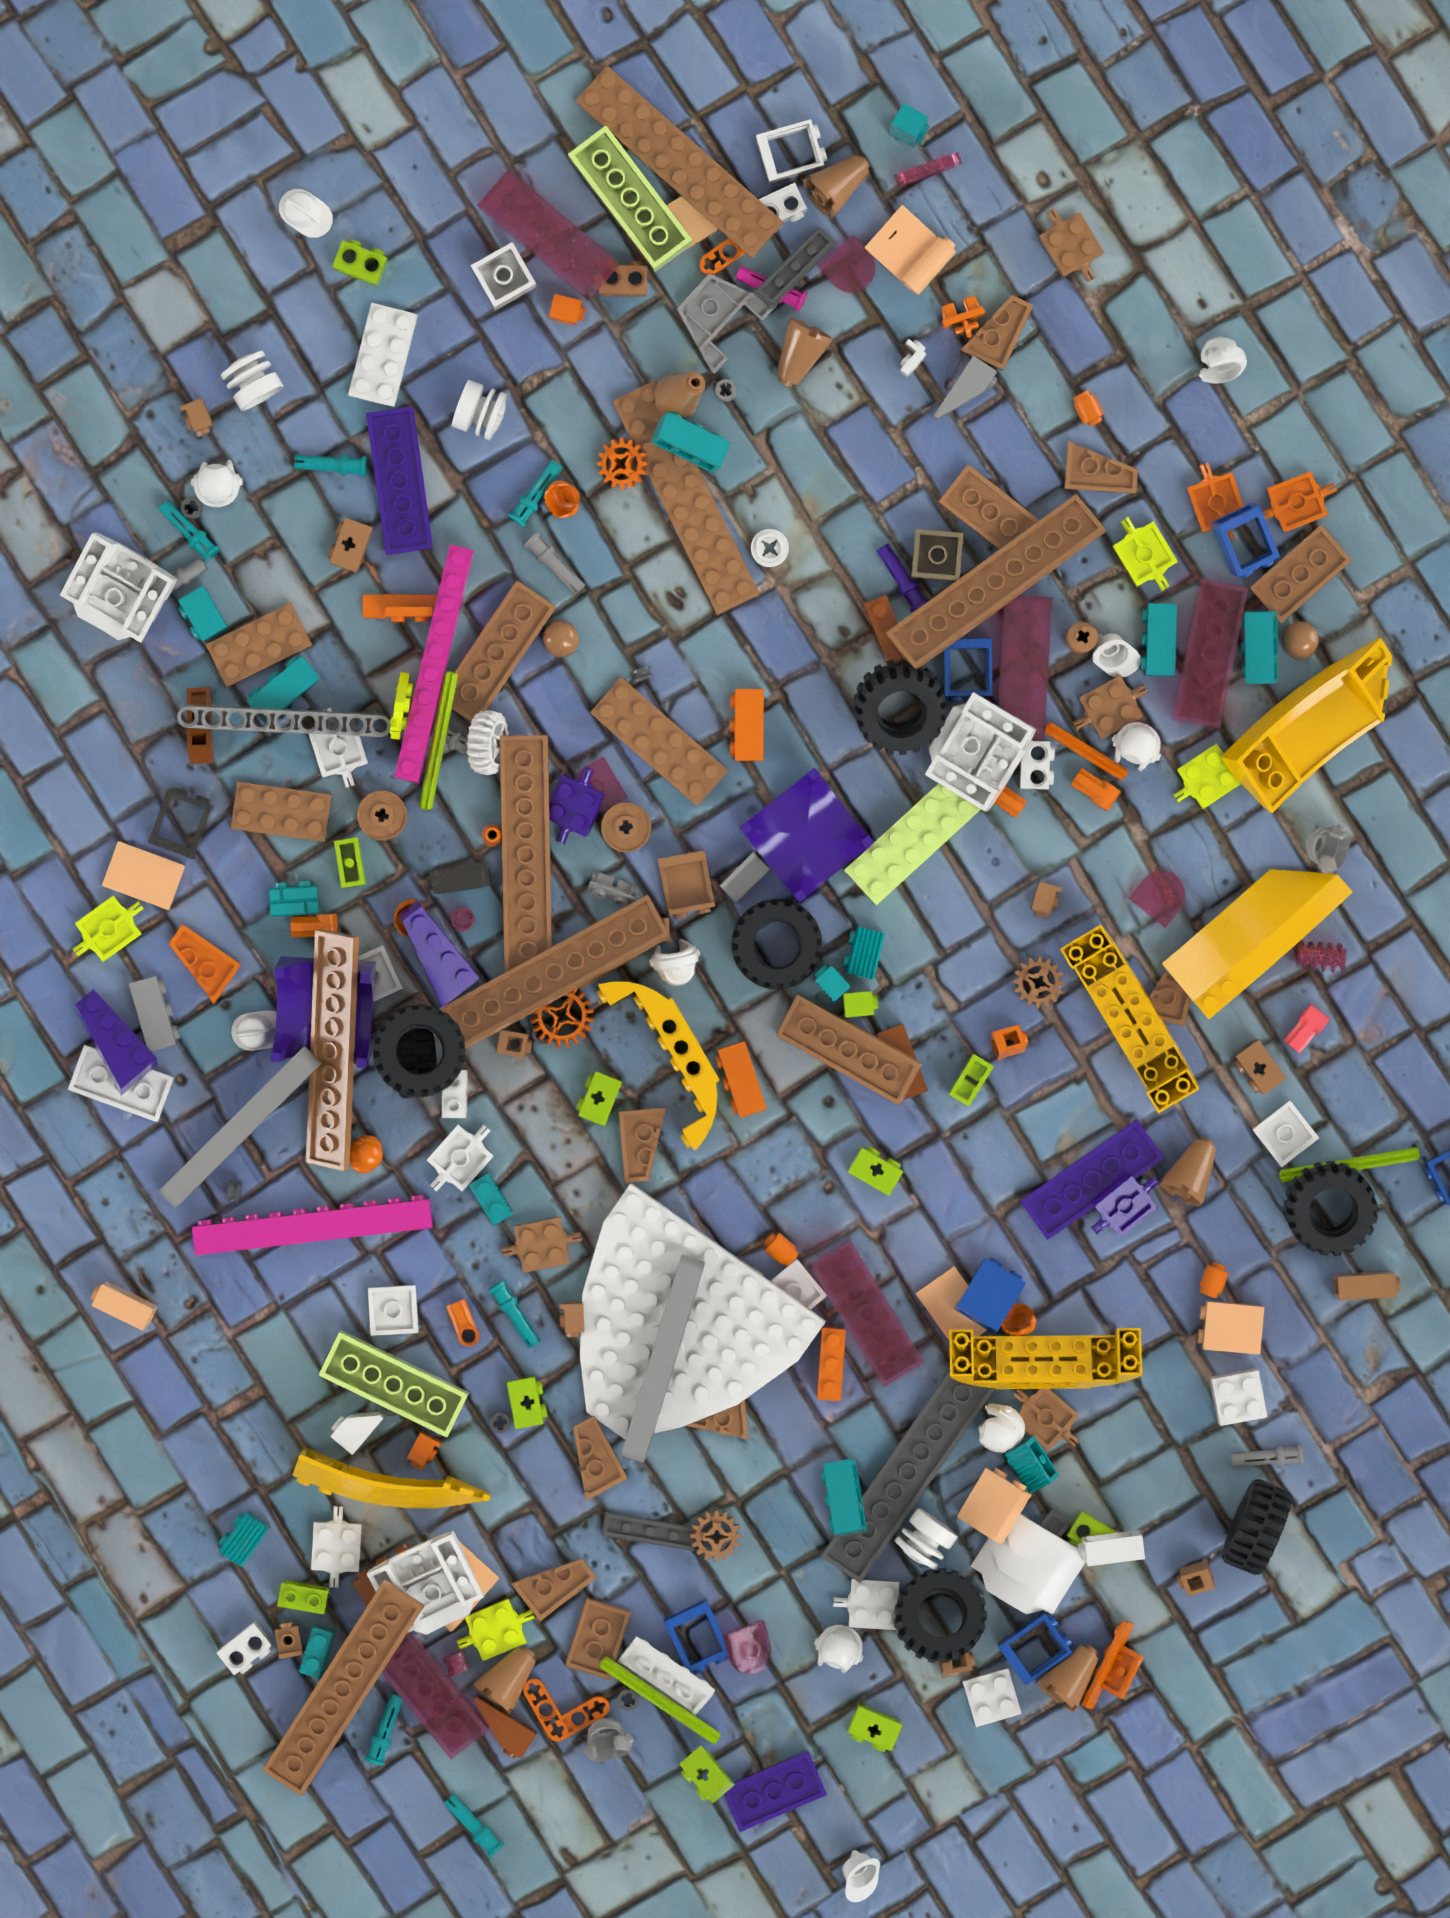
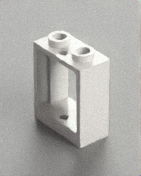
M811 119L756 135V141L769 184L824 168L827 156L824 147L819 148L817 139L821 138L817 124L813 125ZM807 130L816 163L777 174L768 141Z
M1139 1530L1081 1537L1082 1543L1078 1544L1079 1556L1082 1561L1086 1562L1087 1566L1145 1559L1143 1537Z

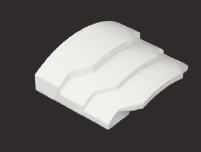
M94 532L84 547L60 596L74 604L79 618L103 630L115 639L121 640L132 637L141 643L152 622L157 617L164 601L169 597L177 579L137 552L102 534Z
M973 692L966 704L952 708L945 721V725L940 729L941 733L930 745L929 751L932 763L925 775L983 811L988 812L1018 766L1036 729Z
M1021 1513L1003 1544L993 1541L989 1537L986 1539L971 1567L982 1574L986 1591L1025 1614L1044 1610L1053 1615L1075 1577L1085 1564V1561L1081 1560L1076 1546L1029 1520L1027 1516Z
M454 1531L415 1545L385 1560L367 1572V1576L376 1592L386 1579L425 1605L408 1633L414 1630L427 1635L449 1623L468 1616L473 1603L484 1598V1594L474 1577V1573Z

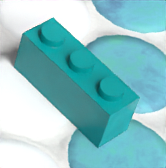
M903 102L891 123L889 134L912 148L915 147L916 143L921 145L930 126L927 124L928 116Z
M667 412L659 418L650 443L711 473L716 472L722 467L730 446V442L724 440L725 438L722 435L710 433L704 430L700 424L690 423L674 412Z
M1148 603L1146 609H1142V623H1146V633L1142 632L1141 647H1145V656H1141V671H1145V676L1174 677L1177 604Z
M1277 610L1246 611L1244 616L1241 617V630H1245V640L1241 642V652L1245 654V664H1242V678H1245L1246 684H1274L1278 682Z
M295 656L285 664L287 668L282 673L276 671L267 679L269 683L262 689L258 686L248 694L250 699L247 700V703L251 708L286 709L318 683L321 678L303 656L299 659ZM262 713L257 714L264 723L267 722L266 715Z
M846 1459L823 1464L824 1470H821V1478L823 1484L827 1486L828 1493L825 1494V1502L827 1508H830L831 1517H829L830 1530L834 1531V1535L838 1536L867 1531L856 1460Z

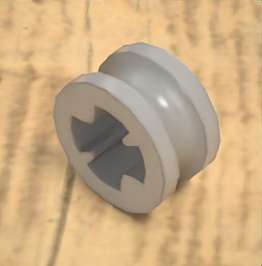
M723 379L717 383L715 392L720 400L727 402L735 398L737 388L733 381ZM723 384H725L726 387L727 384L731 385L732 387L730 391L732 394L729 396H727V394H725V396H722L720 394L722 392V389L720 387Z

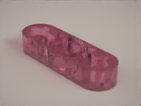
M955 152L895 174L894 178L897 186L901 187L955 168L963 163L959 152Z

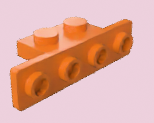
M364 594L363 618L390 619V622L395 623L405 622V619H414V622L427 623L433 617L438 595Z
M1123 1620L1116 1627L1112 1644L1108 1645L1103 1654L1104 1660L1101 1666H1098L1094 1671V1680L1091 1686L1085 1690L1081 1706L1093 1709L1103 1689L1120 1699H1124L1144 1658L1143 1655L1125 1646L1134 1627L1133 1623Z

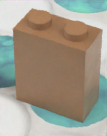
M1390 1270L1332 1274L1334 1298L1339 1301L1397 1297V1291H1400V1278L1396 1277L1395 1273Z

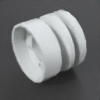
M263 350L238 359L220 375L223 381L233 379L226 385L229 390L240 387L241 390L233 398L241 411L262 403L284 387L276 372L264 374L271 366V363L266 361L259 364L266 358Z
M468 380L458 402L451 426L467 432L471 424L474 423L476 424L475 435L478 437L483 427H485L484 439L490 441L503 419L507 394L501 392L497 401H494L495 389L492 388L487 397H483V385Z
M917 1508L909 1519L910 1523L916 1528L915 1531L903 1528L902 1532L909 1538L908 1541L897 1536L895 1542L913 1560L935 1570L938 1563L931 1556L933 1555L942 1560L944 1556L937 1549L938 1546L950 1549L958 1535L926 1511Z

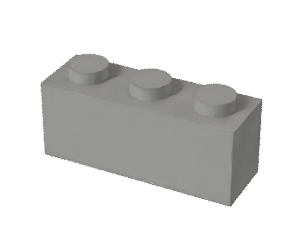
M153 976L129 983L147 1048L152 1052L177 1045L180 1033L177 1025H173L170 1016H174L171 1003H166L164 993H167L164 979L160 980L159 976Z

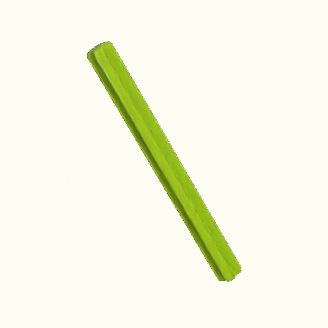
M452 671L444 673L419 803V807L425 810L432 809L458 678V674Z
M1417 1147L1336 1160L1334 1162L1336 1164L1342 1162L1348 1164L1352 1169L1362 1170L1419 1160L1420 1152ZM1314 1165L1280 1170V1180L1283 1183L1290 1182L1295 1176L1299 1178L1303 1174L1301 1170L1306 1167L1310 1170L1314 1168Z
M608 1656L602 1659L599 1666L608 1674L710 1743L715 1744L719 1740L720 1732Z

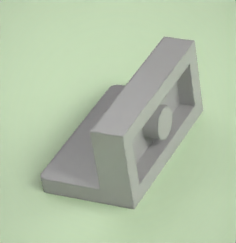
M753 852L720 887L737 903L762 878L769 868Z

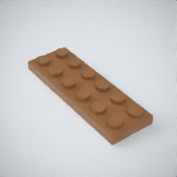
M516 580L455 671L458 674L452 710L470 722L476 713L487 710L556 609V606Z
M622 677L590 712L697 807L728 772L722 764Z
M800 993L797 994L776 1034L777 1037L897 1105L902 1104L923 1064Z

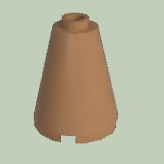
M852 155L807 176L803 180V187L805 190L809 188L812 193L809 198L818 210L824 215L830 213V217H834L869 174V163L863 156Z
M791 318L788 322L776 373L780 377L779 382L788 387H792L793 384L798 385L829 347L833 340L832 337L814 326L806 325L804 321Z
M697 372L668 374L661 378L654 388L655 406L662 415L667 412H674L681 415L682 419L692 416L699 406L705 389L703 376Z
M1204 1137L1195 1139L1161 1179L1160 1187L1172 1196L1176 1194L1182 1197L1181 1201L1201 1206L1205 1199L1216 1154V1148L1213 1146L1214 1143Z
M1088 1644L1085 1647L1079 1645L1072 1651V1654L1060 1661L1036 1682L1039 1685L1038 1687L1055 1702H1065L1064 1708L1075 1712L1099 1661V1658L1096 1656L1098 1652Z
M525 1646L522 1649L516 1647L477 1679L473 1686L490 1702L498 1706L500 1704L499 1708L502 1711L511 1714L536 1661L533 1659L535 1654Z

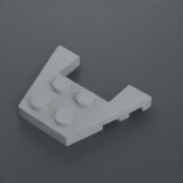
M708 274L677 308V311L711 372L715 374L729 358L711 342L714 337L743 306H746L763 322L777 305L771 309L754 293Z

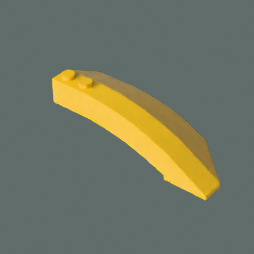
M1377 638L1309 679L1270 709L1221 756L1232 775L1269 813L1272 814L1306 779L1338 752L1379 723H1384L1385 713H1382L1384 699H1387L1389 680H1387L1388 666L1392 664V655L1382 639Z
M1269 869L1162 964L1205 1016L1210 1019L1313 930L1352 893V890L1338 874Z
M306 1447L300 1453L293 1476L297 1477L296 1481L305 1486H309L310 1483L319 1487L318 1491L324 1494L331 1495L333 1492L358 1501L391 1507L435 1509L489 1501L492 1494L451 1476H447L446 1480L394 1477L370 1472L347 1465Z

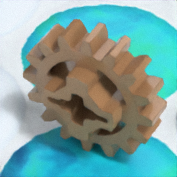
M1039 956L1037 957V962H1034L1032 958H1028L1029 964L1026 966L1024 963H1020L1022 971L1015 970L1014 972L1019 976L1018 979L1012 980L1013 983L1018 984L1014 992H1021L1020 1001L1025 998L1028 999L1027 1006L1035 1002L1036 1008H1039L1040 1003L1043 1002L1048 1007V1000L1051 999L1056 1002L1057 999L1054 995L1056 993L1062 994L1058 987L1065 984V982L1059 981V977L1063 975V972L1057 973L1055 970L1058 968V965L1055 964L1051 967V959L1049 958L1045 963L1042 962V958ZM1041 966L1038 972L1034 974L1027 973L1030 968ZM1048 971H1050L1054 977V984L1049 983L1047 977ZM1039 976H1042V981L1049 987L1039 986L1036 989L1034 988L1035 983L1028 979V977L1039 978ZM1023 980L1028 982L1030 987L1028 994L1023 988ZM1045 990L1050 992L1046 997L1036 998L1039 992Z
M714 1509L713 1515H710L706 1510L704 1511L705 1517L703 1519L700 1516L696 1517L699 1521L698 1525L691 1524L692 1528L695 1529V1532L689 1533L691 1538H695L691 1545L692 1547L698 1546L696 1550L698 1555L704 1552L703 1558L705 1560H708L710 1556H712L714 1562H717L718 1556L726 1560V1553L729 1552L734 1555L733 1546H740L736 1539L742 1537L740 1533L736 1532L740 1525L732 1524L735 1518L731 1516L727 1519L726 1511L719 1515L718 1510ZM721 1521L725 1522L730 1530H723L721 1528ZM710 1522V1525L705 1530L702 1529L706 1523ZM715 1530H717L721 1536H717L714 1541L710 1535H713ZM701 1540L710 1543V1550L702 1545ZM726 1541H729V1543L723 1549H721V1546Z

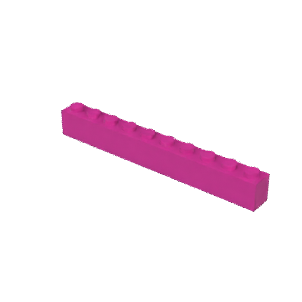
M449 545L394 777L398 780L415 784L420 783L440 699L444 673L447 670L474 557L472 549Z
M424 1195L410 1196L411 1201L401 1202V1197L386 1199L387 1203L377 1204V1200L364 1201L363 1206L354 1207L353 1203L339 1204L340 1209L330 1210V1206L315 1207L316 1212L306 1213V1208L292 1210L290 1215H283L282 1211L269 1212V1217L259 1218V1214L245 1215V1220L235 1221V1217L221 1218V1223H212L211 1219L197 1221V1225L192 1227L195 1255L433 1228L430 1198L425 1199Z

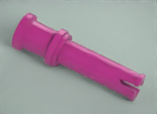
M741 266L735 280L757 289L767 278ZM792 289L779 303L788 304L794 307L795 311L799 312L808 293L805 291L801 293Z

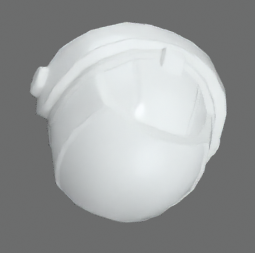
M1222 336L1211 338L1206 341L1201 352V360L1207 364L1208 369L1202 368L1198 376L1204 382L1215 384L1234 380L1246 367V354L1241 348L1237 347L1234 340Z
M230 460L227 461V466L220 464L207 465L206 462H203L198 474H195L191 479V486L194 487L196 496L205 505L223 507L236 499L240 486L243 485V479L240 478L239 474L235 473L233 463Z
M1140 722L1129 723L1120 729L1117 734L1113 735L1115 762L1119 763L1122 756L1134 764H1139L1140 766L1137 770L1141 772L1149 763L1159 761L1161 756L1160 738L1157 732L1149 725Z
M680 939L679 949L681 952L663 954L661 953L660 945L657 944L655 946L649 963L659 973L661 980L668 985H684L695 974V965L699 961L700 951L690 942Z
M989 1404L985 1406L987 1413L996 1417L989 1418L979 1425L980 1443L994 1452H1006L1018 1446L1025 1434V1423L1019 1413L1007 1405Z
M830 1626L814 1641L815 1649L818 1650L817 1661L819 1666H822L823 1662L833 1668L841 1669L842 1673H846L851 1666L857 1665L863 1660L862 1639L855 1630L848 1626Z

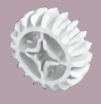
M490 710L480 711L476 713L471 721L469 735H467L468 743L466 745H468V750L466 753L469 756L468 762L474 772L491 775L500 771V736H508L509 734L506 719L501 713Z

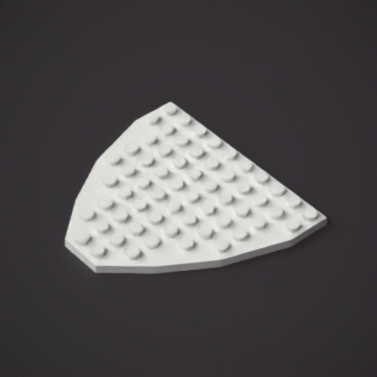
M632 1183L603 1222L582 1293L584 1332H581L580 1362L586 1411L625 1440L682 1255L704 1261L705 1265L654 1433L680 1428L738 1405L796 1363L826 1322L823 1318Z

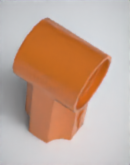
M1083 768L1079 770L1070 784L1106 811H1109L1121 793L1119 789L1105 780L1101 781Z
M1005 785L993 805L996 804L1016 818L1027 803V800Z
M338 914L291 917V937H315V930L319 929L338 932Z
M463 1299L446 1306L459 1342L467 1347L477 1344L480 1339V1332L476 1327L466 1300ZM466 1329H471L475 1332V1340L471 1343L463 1339L462 1335Z

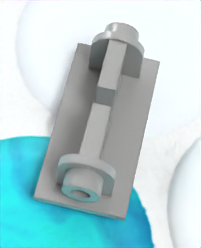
M601 872L598 874L593 873L587 892L591 893L594 897L614 901L620 907H626L634 902L638 892V888H635L634 884L619 880L617 887L612 886L614 877Z

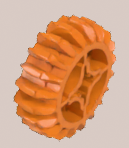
M577 989L564 995L567 998L560 1008L546 1005L531 1013L537 1014V1018L531 1019L530 1022H538L539 1024L533 1031H543L539 1036L540 1040L544 1039L547 1035L549 1037L547 1045H550L554 1039L557 1040L556 1048L560 1047V1041H565V1047L568 1048V1040L572 1039L573 1043L577 1045V1035H580L582 1039L586 1038L582 1030L591 1031V1027L585 1024L586 1021L594 1022V1018L587 1017V1013H593L594 1009L585 1008L591 1001L588 999L582 1002L581 999L585 996L584 992L576 996ZM574 1000L581 1008V1021L570 1014V1007ZM568 1004L566 1015L574 1021L567 1020L565 1022L563 1020V1023L560 1022L558 1027H556L558 1017L550 1010L555 1012L560 1010L561 1012V1009H565ZM543 1011L554 1017V1025L550 1032L543 1024ZM564 1024L578 1027L576 1031L569 1035H557Z

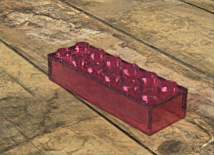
M509 169L477 205L488 218L587 302L619 266L610 254Z
M1202 578L1198 581L1171 720L1220 729L1248 592L1247 587Z
M1019 595L1002 608L997 706L1036 729L1031 741H1044L1052 597Z
M850 1238L810 1262V1266L883 1387L924 1363Z
M414 1631L407 1633L382 1671V1674L452 1760L487 1732L489 1726Z

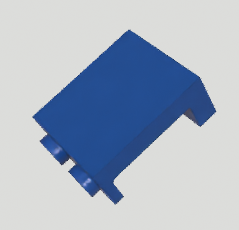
M985 1258L980 1263L976 1274L953 1309L994 1334L999 1330L1026 1283L1022 1281L1023 1277L1012 1270L1008 1272L1001 1268L1002 1264L993 1258L989 1260Z

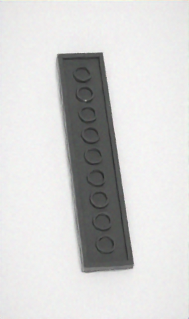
M949 1370L862 1495L867 1531L843 1536L834 1535L821 1554V1557L861 1583L995 1388L961 1383L950 1377Z

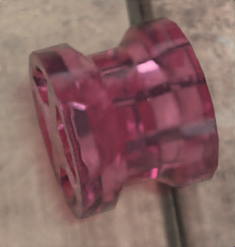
M468 908L456 909L451 915L453 927L459 931L471 929L475 923L474 913Z
M465 1650L456 1651L442 1658L449 1668L447 1671L449 1676L460 1674L471 1668L470 1663L466 1662Z

